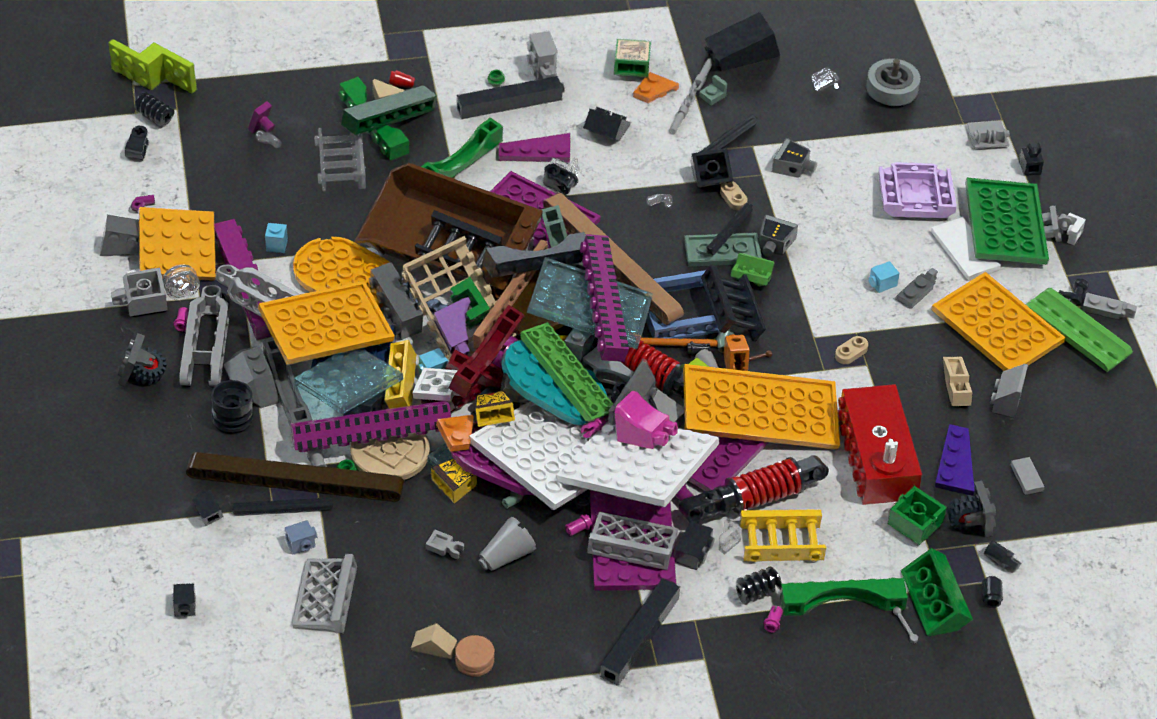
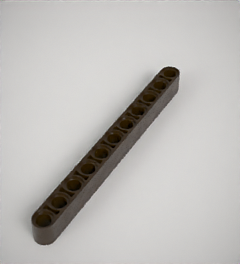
M194 452L190 455L186 468V474L193 479L396 502L401 499L404 479L397 475Z

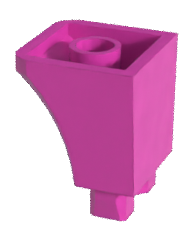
M631 391L616 406L615 422L618 442L654 449L657 445L665 446L669 440L668 435L675 436L678 433L677 423L670 421L669 415L652 407L636 391Z

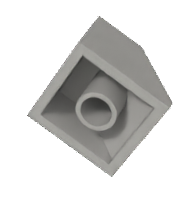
M1027 364L1003 371L1001 379H996L994 390H997V393L993 392L990 404H994L992 412L1015 418L1028 368Z

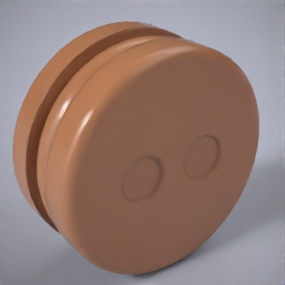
M473 635L465 637L457 644L455 661L457 668L462 673L468 676H481L492 669L494 665V647L488 639Z

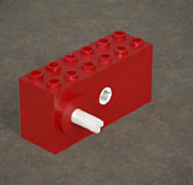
M896 384L842 389V395L838 398V422H841V436L845 437V451L849 452L848 462L849 466L853 467V481L857 482V496L861 497L862 504L898 502L899 497L902 494L905 495L914 486L919 489L922 472Z

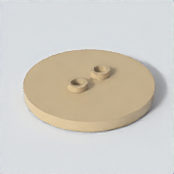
M409 433L408 437L404 438L389 436L388 440L378 441L376 438L369 439L368 443L359 444L355 441L351 442L350 445L351 459L359 471L397 475L404 480L413 477L425 467L430 453V445L426 434L416 435V433Z

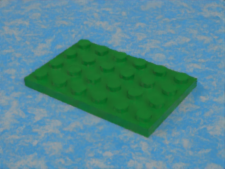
M967 177L965 186L975 258L1048 265L1049 255L1037 184Z

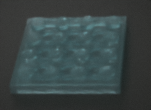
M360 348L333 355L331 358L295 377L294 382L298 387L339 413L344 414L402 381L404 378L402 372Z

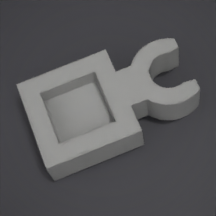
M434 530L426 543V549L442 556L448 552L451 557L458 559L459 552L456 549L463 551L464 544L459 541L453 542L452 536Z

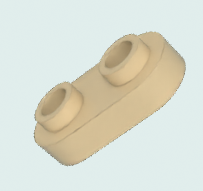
M735 182L721 184V196L731 209L739 211L747 203V197Z
M861 336L851 338L836 349L835 359L841 364H850L867 352L868 341Z

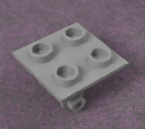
M1002 121L967 123L974 148L1009 146L1007 139L1009 137V130L1004 129Z

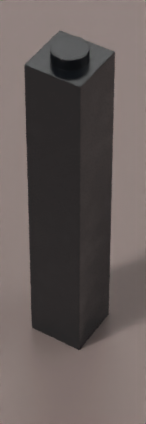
M558 76L459 94L456 95L457 110L461 119H467L561 101L565 87L563 82H560Z
M664 578L661 579L601 664V678L617 686L621 684L679 600L680 586Z

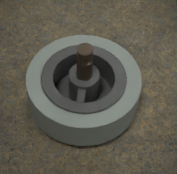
M899 59L880 60L869 69L866 84L867 91L873 99L882 104L891 106L904 105L916 98L919 90L920 74L913 65Z

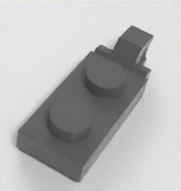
M931 268L926 274L921 273L897 295L896 299L912 309L933 290L938 271Z

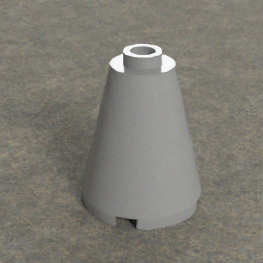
M510 517L480 553L481 559L479 563L485 570L493 571L536 549L534 547L536 544L525 527L523 529L518 527L517 525L520 522L514 517Z

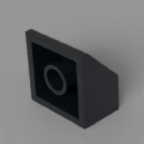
M727 148L692 153L691 167L698 187L734 181Z

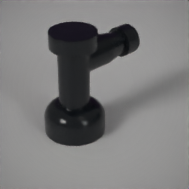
M1078 278L1073 284L1075 293L1059 290V294L1066 299H1070V302L1075 306H1080L1082 293L1087 291L1089 283L1085 279Z

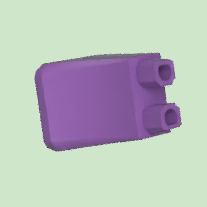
M469 297L434 313L433 320L450 353L457 350L468 355L470 352L467 346L469 339L466 331V312L469 310L471 302Z

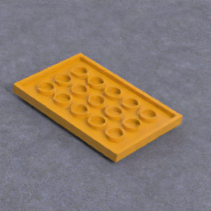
M986 272L937 301L931 308L935 314L1003 371L1023 364L1030 365L1065 341V337Z
M365 281L267 301L258 305V310L287 365L394 341L395 337Z

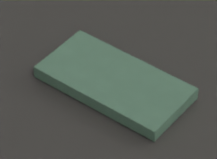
M757 233L732 234L715 255L708 254L706 251L707 246L718 234L684 236L688 267L735 265L739 253L762 258Z

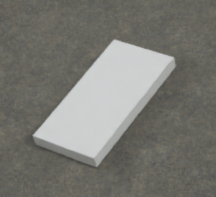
M963 217L931 228V233L967 280L974 279L984 272L989 274L1000 270L1001 265L997 260L975 258L972 230Z

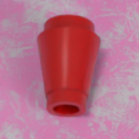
M398 70L391 71L389 84L394 87L413 88L415 78Z

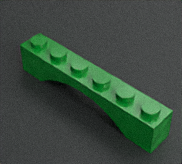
M359 77L340 83L338 95L340 100L346 103L347 108L367 102V87ZM386 125L366 132L371 135L373 142L379 145L383 155H386L390 161L409 154V140L400 129Z
M489 118L476 128L468 141L453 155L439 162H427L421 167L453 178L499 145V143L503 142V126Z
M904 578L831 580L827 582L810 581L806 583L790 582L781 584L780 591L783 616L804 615L810 609L820 604L835 600L866 602L884 611H893L895 607L905 610L908 599Z

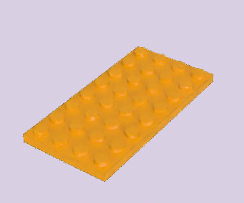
M689 364L684 365L685 430L709 434L710 436L838 450L840 439L835 381Z

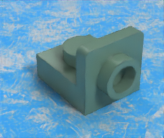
M715 75L712 78V84L699 91V97L708 104L713 105L726 97L727 83Z

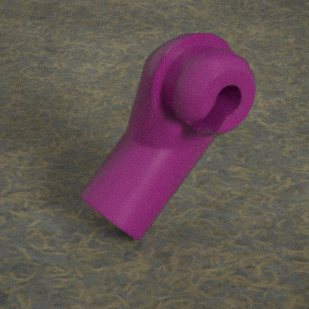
M154 195L136 197L131 203V209L138 212L139 207L155 204Z

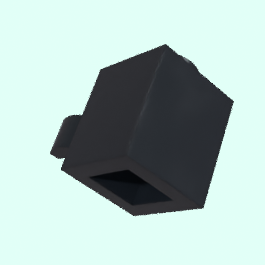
M1037 143L1036 147H1031V144H1028L1027 148H1021L1019 163L1024 176L1041 175L1044 160L1041 155L1040 143Z

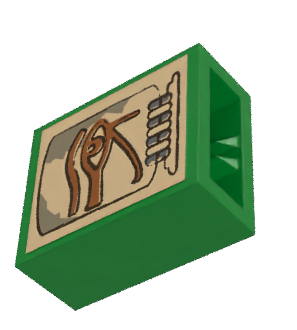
M617 39L614 75L648 77L651 41Z

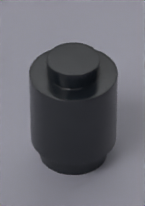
M988 576L982 581V600L987 607H999L1003 601L1002 580L996 576Z

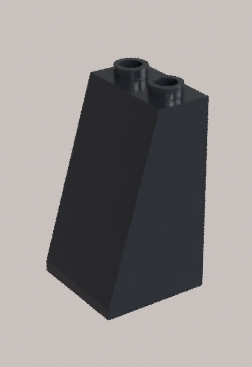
M761 12L705 38V50L708 55H712L711 58L714 65L719 66L721 71L780 56L775 33Z

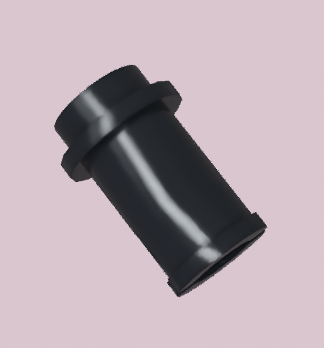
M690 341V343L686 344V354H690V356L696 355L703 349L710 351V343H693V341Z

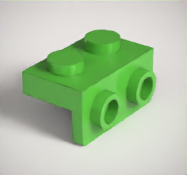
M739 253L731 276L739 280L743 274H746L748 280L755 285H767L772 276L774 261Z

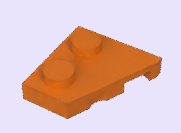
M649 72V76L645 77L633 92V97L650 103L657 98L666 96L667 92L672 89L677 91L679 83Z
M473 415L437 420L436 425L450 452L469 449L471 441L469 436L472 434Z

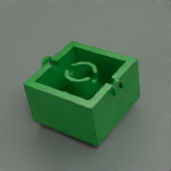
M914 486L905 495L902 494L898 502L890 509L887 524L918 545H921L944 522L947 507Z

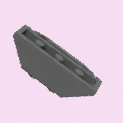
M254 346L237 351L224 364L229 380L244 382L251 388L253 403L257 407L264 408L279 403L274 379L261 347Z
M642 358L633 375L610 408L608 424H616V406L631 391L638 392L647 403H649L650 399H654L657 393V388H655L656 379L646 359Z

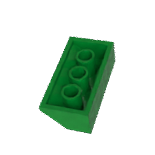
M930 548L900 570L928 636L958 631L973 620L944 554Z

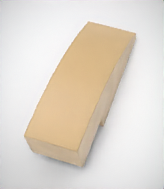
M943 357L945 380L952 406H971L972 390L969 385V374L963 358Z

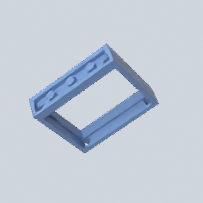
M705 271L661 277L654 280L666 292L704 286L701 276ZM639 301L652 338L682 339L719 332L714 315L674 321L668 325L664 323L658 324L656 316Z

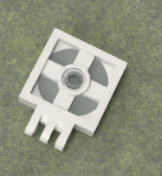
M423 368L413 390V398L451 401L453 396L458 394L448 387L458 370Z

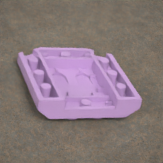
M903 162L892 163L891 167L883 169V166L879 167L878 174L883 210L890 216L947 218L956 213L957 206L950 169L947 168L946 171L937 169V165L932 163Z

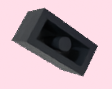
M690 521L675 550V563L695 570L698 569L700 563L704 564L707 558V550L713 547L715 538L712 537L713 528Z

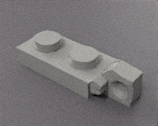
M1086 293L1082 310L1119 319V317L1134 319L1137 306L1120 300Z

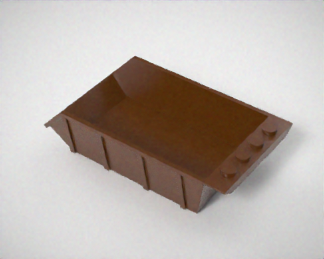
M407 163L391 170L354 242L364 243L382 255L387 254L406 262L413 261L421 257L415 254L416 243L424 246L434 227L431 224V215L435 210L502 237V246L526 251L540 223L543 210ZM440 230L431 249L436 250L444 246L451 233L446 230ZM478 243L474 244L471 249L475 257V263H477L484 249V246ZM455 250L448 254L449 257L458 260L459 258ZM434 260L426 263L430 271L438 273L444 270L442 263ZM484 266L482 268L485 271L484 280L486 284L503 291L509 285L514 275L492 278ZM458 269L450 271L457 281L468 278L467 273ZM447 273L442 275L444 278L449 279Z

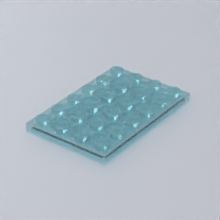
M545 257L527 313L595 335L596 326L592 322L593 309H590L591 298L587 293L588 281L585 280V270ZM617 281L628 346L637 349L653 293Z

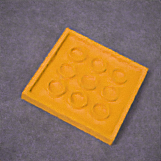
M139 207V271L160 268L162 278L215 281L214 212Z

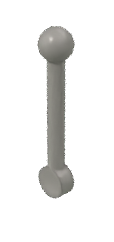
M895 607L893 613L899 617L908 632L910 642L916 643L918 636L913 634L901 614V609Z

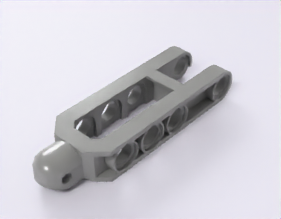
M222 265L218 267L215 274L217 281L228 287L227 292L232 301L259 316L261 314L258 310V301L267 302L285 298L286 296L300 295L254 268L239 270L232 265ZM252 278L258 279L260 285L253 283ZM269 287L274 288L277 294H272L269 291ZM241 292H245L249 299L243 298Z
M205 286L202 289L201 297L190 302L180 367V385L191 386L194 364H210V387H215L221 383L230 314L229 305L222 299L219 286ZM204 315L218 316L217 332L215 331L214 334L215 347L212 348V351L196 350L200 320Z

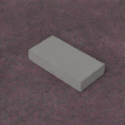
M1030 457L1011 461V467L1025 495L1044 491V485Z

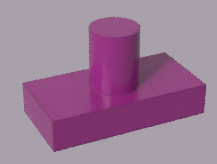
M268 101L253 112L248 127L252 134L260 128H263L267 133H270L275 128V125L268 119L272 108Z

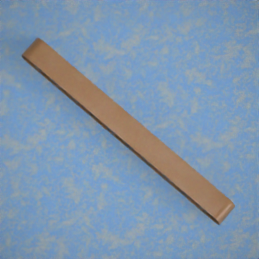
M557 193L543 201L544 209L559 205L565 229L569 234L585 232V234L607 236L562 193ZM609 238L616 279L622 285L627 286V289L665 325L682 317L684 311L681 305Z

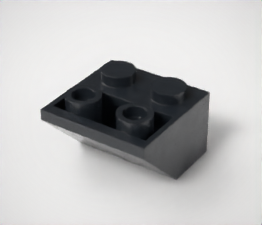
M596 106V109H589L583 128L620 141L630 127L631 122L626 120V116L614 112L610 115L611 111Z

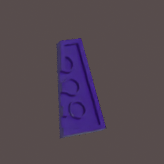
M949 424L935 488L974 496L968 428Z

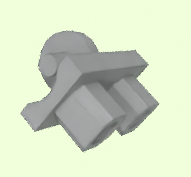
M1050 206L1051 212L1042 214L1046 239L1055 237L1056 242L1062 241L1060 229L1067 230L1072 225V219L1065 214H1061L1058 217L1056 206Z

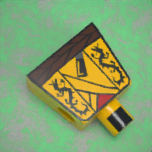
M488 392L476 396L475 409L478 427L515 421L513 402L505 392Z
M454 458L431 467L432 480L453 503L461 499L477 484V476L464 471Z

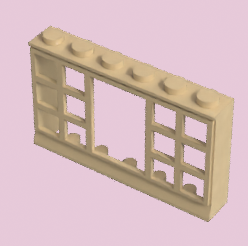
M465 236L404 264L403 272H401L406 283L409 282L412 287L410 289L411 295L414 299H418L420 303L418 305L419 310L421 309L423 316H427L429 320L427 325L431 332H435L437 336L435 339L440 349H444L445 357L448 361L452 353H450L426 302L449 292L451 287L458 284L450 271L463 266L468 277H471L487 302L490 310L497 302L491 294L492 289L490 285L486 284L483 278L481 268H478L474 261L475 257L472 251L469 252L466 246ZM455 250L461 262L448 267L443 255ZM439 258L444 270L432 275L426 263ZM423 266L428 277L416 283L410 271ZM447 273L452 285L440 291L434 279ZM431 281L436 293L424 298L418 287ZM473 336L468 338V343L473 341ZM467 345L470 350L467 356L471 357L474 352H472L469 345Z

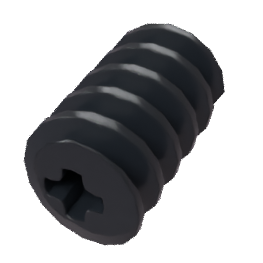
M147 92L141 93L135 101V110L158 126L167 125L174 116V109L164 104L163 101H159L152 94L148 95Z
M769 566L766 570L761 569L758 572H753L751 575H745L744 578L739 577L736 580V590L740 601L744 604L746 603V596L750 601H753V594L760 598L762 591L766 596L768 595V588L772 593L776 591L775 586L781 590L782 582L778 572Z

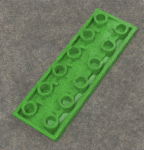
M1053 288L1045 289L1025 304L1065 337V341L1107 372L1133 353L1127 343Z
M548 322L521 332V340L586 421L591 422L609 415V410L613 406L612 401L606 396Z

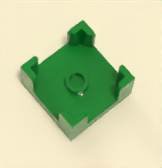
M468 277L450 288V291L453 293L450 299L455 303L469 297L472 309L466 312L469 318L466 324L471 330L482 323L490 312V307L471 277Z

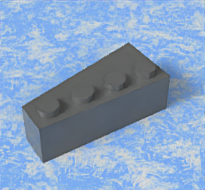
M107 214L100 256L139 255V219Z
M392 262L371 269L370 286L372 289H376L377 299L380 304L383 303L387 319H391L392 325H395L396 334L403 340L421 333L423 313L421 309L417 310V303L414 298L410 299L409 290L406 285H401L402 279Z

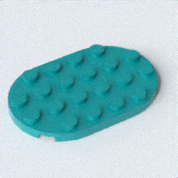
M522 340L516 341L508 347L502 357L503 373H507L511 380L509 384L520 395L566 422L581 426L584 423H589V421H586ZM586 369L590 376L606 394V391L601 382L597 378H595L596 376L594 372Z

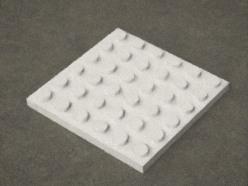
M531 401L514 410L515 421L487 425L469 436L471 445L553 510L588 490L557 482V474L591 437L585 438L583 436L586 431L581 433L583 426L566 422Z
M607 422L602 427V430L596 432L557 474V482L665 507L719 445V437L696 433L691 430L678 429V433L675 436L668 435L669 440L665 446L657 445L654 449L618 442L616 424L611 425Z

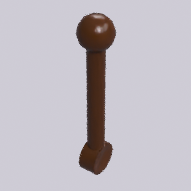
M767 350L763 354L749 357V361L763 357L769 358L772 356V351ZM740 358L735 359L736 365L741 364Z

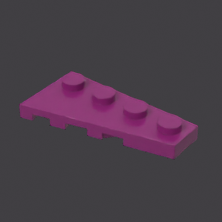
M570 133L499 143V161L570 163Z

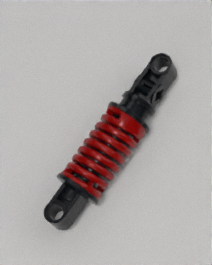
M626 333L629 350L625 361L621 363L634 372L642 358L646 359L656 379L655 387L667 396L676 394L684 399L683 368L685 364L668 357L666 354H662L661 351L656 350L654 347H650L649 344L633 336L632 333ZM595 337V339H594V341H593V343H592V346L595 347V348L597 347V344H598V343H597L598 338H596V337Z
M816 455L796 461L793 457H788L773 465H768L740 476L726 478L723 487L718 486L713 490L685 498L679 504V511L688 522L694 521L696 523L722 513H729L730 510L741 514V510H750L752 507L756 508L759 505H765L766 502L771 503L773 500L776 501L796 493H803L805 485L825 479L829 473V468Z

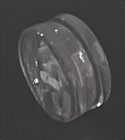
M182 264L170 268L162 279L167 295L174 300L188 299L200 287L199 278L194 268L189 265Z

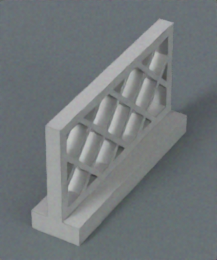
M599 512L593 532L589 537L588 553L667 570L678 528ZM601 521H610L612 524L605 526ZM622 525H630L632 528L624 530ZM617 528L619 532L612 534L609 530ZM649 529L651 532L644 534L641 530ZM636 532L639 537L632 539L629 534ZM668 533L672 534V536L664 538L661 534ZM656 536L659 541L652 543L649 538Z
M345 554L344 559H307L293 619V628L334 629L335 633H344L357 571V564L353 554ZM311 566L322 567L314 574L310 571ZM334 566H341V569L334 574L329 570ZM327 572L330 576L321 582L318 577ZM315 580L318 585L309 590L307 585ZM335 580L337 586L329 590L326 585ZM323 588L327 593L317 598L314 594ZM312 597L315 601L306 607L303 602ZM332 597L334 602L326 607L322 602ZM320 605L323 610L314 615L311 610ZM306 613L311 616L307 621H299ZM327 613L330 615L329 622L319 620V618Z

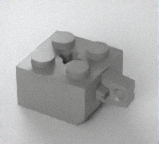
M550 31L529 34V41L527 42L529 54L526 58L528 65H531L532 76H535L537 80L557 76L558 50Z
M160 268L126 273L123 276L124 288L111 292L113 305H128L130 316L168 310Z

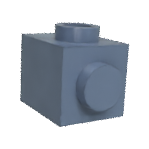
M308 520L284 527L285 540L292 555L315 547L317 532L314 526H310Z

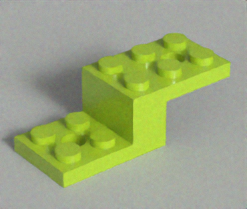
M114 39L109 42L111 66L115 72H119L128 79L150 90H153L165 79L190 93L197 90L194 63L155 42L141 53Z

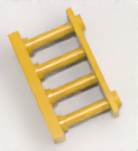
M821 509L741 510L740 529H748L749 546L744 548L743 561L824 560L826 545H818L816 528L821 526ZM796 528H808L810 545H798ZM756 529H768L769 545H757ZM776 529H788L790 545H778Z

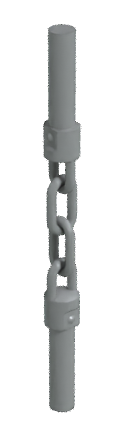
M707 59L700 74L695 78L692 90L686 96L683 102L684 105L679 108L678 115L669 130L671 134L676 133L683 118L689 112L688 107L695 100L697 90H700L706 80L705 77L713 64L711 59Z

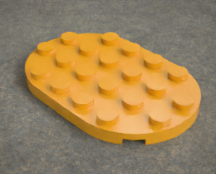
M341 237L312 240L302 246L296 253L293 261L294 276L304 289L314 292L365 281L379 308L384 306L383 303H379L376 296L377 291L370 286L369 278L371 269L390 263L387 259L351 240Z

